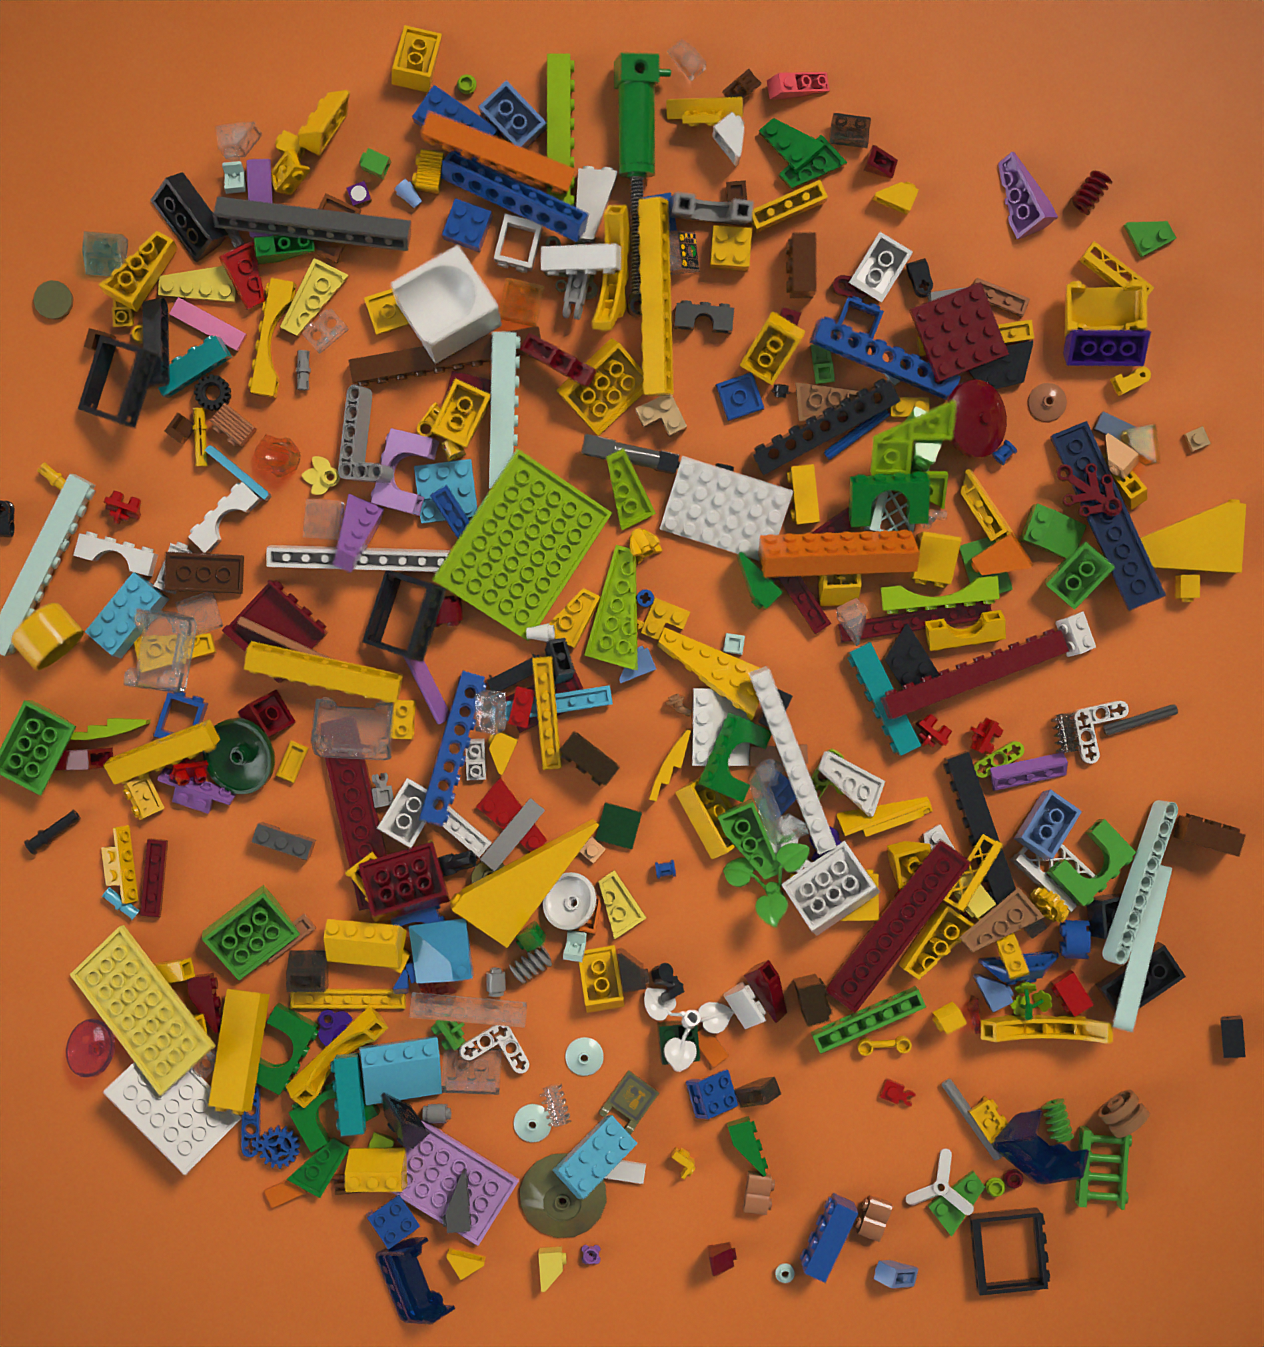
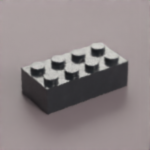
M1160 942L1155 943L1139 1008L1186 977L1166 946ZM1128 962L1095 984L1115 1014Z

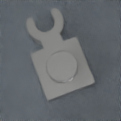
M387 773L380 774L381 780L378 774L372 775V781L376 785V788L372 789L375 808L391 805L394 800L392 786H387L386 784L388 781Z

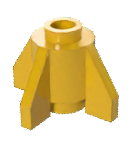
M638 528L631 532L629 537L630 551L633 556H636V565L653 553H661L663 551L657 536L646 529Z

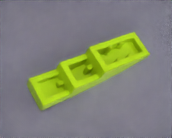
M108 718L107 725H88L87 732H73L70 740H89L115 736L148 725L150 720Z

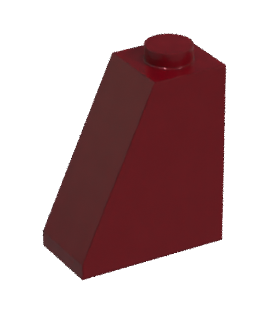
M113 748L64 750L55 770L105 768L104 764L109 758L113 757Z

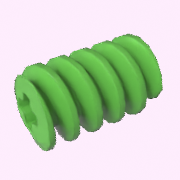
M1054 1099L1041 1106V1109L1048 1110L1043 1116L1050 1118L1045 1121V1124H1051L1047 1131L1053 1132V1134L1049 1135V1139H1055L1056 1142H1066L1074 1138V1135L1071 1133L1072 1127L1069 1126L1070 1120L1067 1118L1068 1112L1065 1111L1066 1105L1063 1104L1064 1099Z

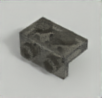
M833 113L829 143L868 148L871 118Z

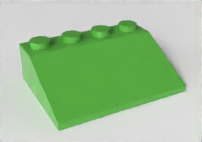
M24 700L0 748V775L42 796L76 726L49 708L33 700Z
M263 885L203 930L202 940L238 980H241L299 936L300 932L276 898Z

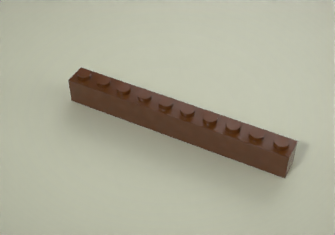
M539 326L507 331L517 333L516 337H520V347L528 333L541 338ZM493 334L481 337L436 364L424 346L349 359L352 382L355 385L365 387L370 385L369 382L377 381V384L389 382L388 379L392 378L405 380L409 375L422 377L426 376V372L434 371V374L444 373L445 369L449 368L461 370L466 365L479 367L483 365V362L488 361L492 364ZM516 348V356H520V359L522 355H527Z

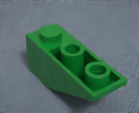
M281 235L254 238L258 264L280 262L315 251L313 239Z
M749 1116L727 1122L733 1146L763 1176H766L765 1169H768L765 1157L761 1158L759 1152L763 1150L760 1139H755L754 1133L757 1132L755 1122H750Z

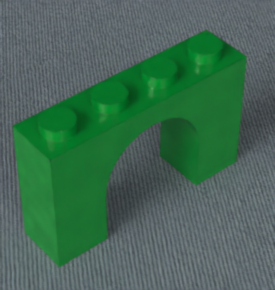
M918 471L913 474L898 472L894 475L878 473L874 476L859 474L850 477L849 521L851 527L871 526L872 503L879 494L889 490L899 491L907 497L906 516L909 524L928 523L930 479L928 474Z
M728 713L698 784L743 802L750 784L740 781L731 775L728 767L730 754L737 745L744 742H749L766 749L772 735L771 731L740 716Z
M278 1003L266 1023L281 1030L290 1037L293 1043V1054L290 1060L282 1064H273L260 1058L256 1083L280 1095L283 1090L287 1091L286 1085L290 1082L291 1075H296L301 1066L298 1062L301 1057H306L310 1049L308 1047L310 1040L314 1041L319 1033L316 1030L319 1024Z
M333 1081L325 1086L326 1089L321 1091L305 1108L295 1102L291 1105L292 1108L288 1112L311 1153L330 1141V1137L320 1121L319 1108L324 1101L337 1098V1092L333 1091ZM363 1087L365 1119L367 1122L376 1117L380 1109L377 1104H365Z

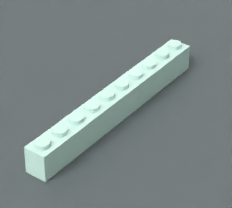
M69 474L0 612V654L3 656L16 652L17 649L11 643L12 634L26 618L36 611L34 608L44 596L43 590L45 586L50 584L53 570L61 562L60 556L62 552H65L70 544L68 540L71 534L73 535L78 528L77 522L79 518H82L87 510L85 506L88 500H91L95 494L94 488L96 485L76 474Z

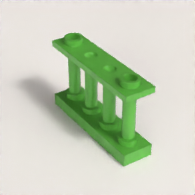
M1080 1126L1075 1203L1079 1207H1087V1201L1106 1200L1117 1201L1118 1207L1121 1210H1125V1204L1128 1203L1126 1186L1129 1147L1132 1146L1131 1135L1122 1138L1094 1135L1087 1126ZM1094 1142L1120 1144V1155L1092 1154L1090 1152L1091 1144ZM1092 1161L1119 1163L1118 1174L1091 1173L1089 1165ZM1088 1182H1118L1117 1193L1090 1192L1088 1190Z

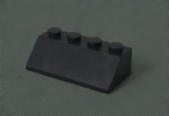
M183 172L166 177L151 198L153 205L195 262H198L219 247L229 235L224 228L215 227L213 212Z

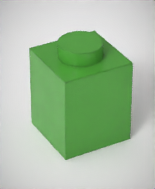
M368 148L367 152H363L359 163H361L362 170L384 180L391 165V160L389 157Z

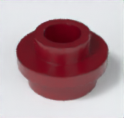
M1010 1169L1004 1175V1182L1009 1188H1019L1023 1183V1175L1017 1169ZM1015 1175L1016 1180L1010 1181L1011 1176Z

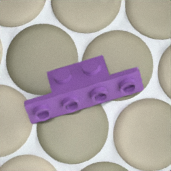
M164 768L158 776L159 782L175 787L172 802L207 814L211 811L213 800L230 805L236 796L235 793H231L225 790V788L208 781L196 783L194 777L190 778L189 784L179 786L176 780L170 779L169 775L173 769Z

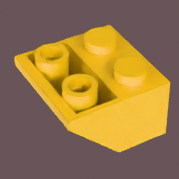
M861 574L818 575L819 605H856L861 591Z

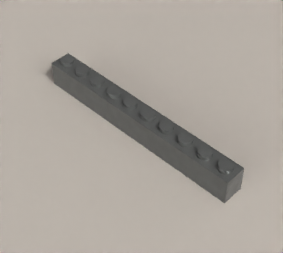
M217 197L213 212L214 225L217 228L408 251L411 238V221L228 197Z

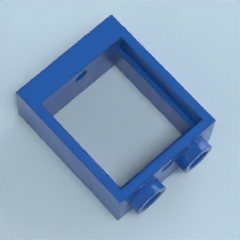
M848 297L837 324L842 325L849 307L872 315L875 319L869 331V338L873 339L884 311L880 310L881 307L876 304L870 303L867 305L862 303L863 300L858 297ZM833 332L831 338L836 340L837 334ZM848 339L849 346L853 348L854 341ZM866 346L865 348L866 353H868V350L870 348L869 346Z
M180 690L168 692L154 736L162 738L174 733L164 729L173 699L198 707L193 725L203 722L209 703L203 702L204 698L198 696L187 697L185 696L186 693Z

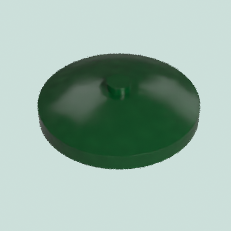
M230 718L216 724L214 728L220 740L212 751H203V760L208 762L207 771L211 778L220 787L235 794H249L263 787L271 778L275 766V754L268 736L256 724L241 718Z

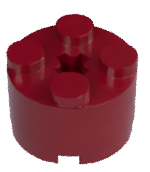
M444 596L435 627H440L442 623H447V626L459 625L461 620H463L461 598L459 596L456 599L454 596Z

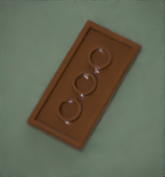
M165 552L164 591L243 594L244 555Z

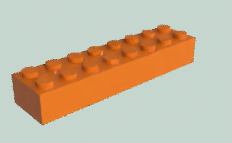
M912 530L768 534L760 536L758 549L764 577L917 572L920 555Z

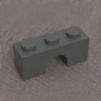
M681 300L680 303L676 304L674 329L693 330L695 320L700 316H706L713 323L712 332L732 333L734 308L730 307V304L711 306L709 302H700V305L692 304V301Z
M260 822L257 824L252 842L308 860L311 857L316 839L301 834H291L280 830L279 827Z

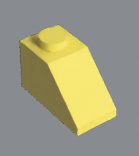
M562 1246L539 1248L541 1292H545L563 1272V1265H567L566 1253L562 1252Z

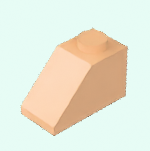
M1109 433L1106 435L1108 468L1113 475H1119L1124 479L1139 463V453Z

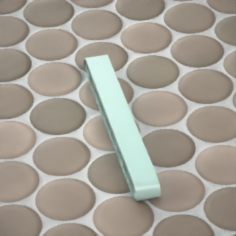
M1157 800L1152 805L1102 954L1106 961L1122 965L1129 958L1178 814V806L1175 802Z
M1163 865L1159 867L1131 950L1113 1023L1114 1028L1133 1032L1172 873L1171 867Z

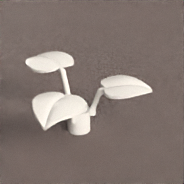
M647 988L644 995V1004L648 1014L658 1021H663L667 1015L681 1016L682 1024L686 1028L682 1040L672 1038L666 1043L664 1048L666 1060L677 1072L688 1068L696 1057L695 1044L691 1041H685L690 1029L694 1028L699 1022H703V1028L707 1032L712 1034L720 1033L727 1027L734 1013L731 1008L715 1002L703 1004L698 1012L689 1010L687 1013H672L671 1011L676 1006L675 997L662 1003L661 994L667 990Z

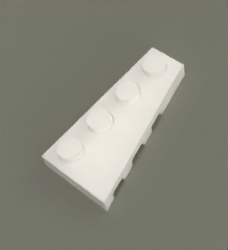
M824 751L818 770L865 814L873 817L885 781L829 751Z

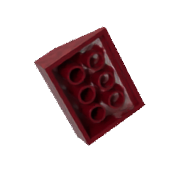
M433 841L358 864L371 916L377 924L450 902Z

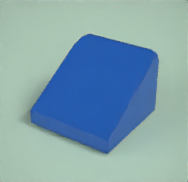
M403 970L394 985V994H408L409 975L407 970Z

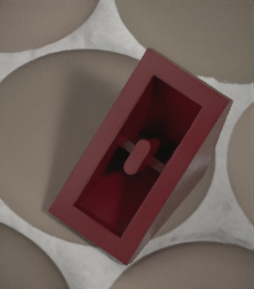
M872 145L864 171L893 178L898 160L876 145Z

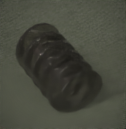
M1075 712L1055 714L1056 717L1051 722L1057 723V725L1052 727V729L1058 730V733L1053 736L1060 739L1055 742V745L1061 746L1056 752L1078 751L1079 749L1075 748L1080 743L1074 740L1079 736L1073 734L1077 727L1071 726L1076 723V720L1070 718L1075 715Z

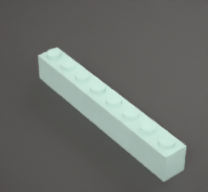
M493 332L489 488H492L514 454V446L518 445V434H514V427H518V415H515V407L519 406V396L515 395V388H519V376H516V368L520 366V356H516V348L520 349V337H516L517 333Z

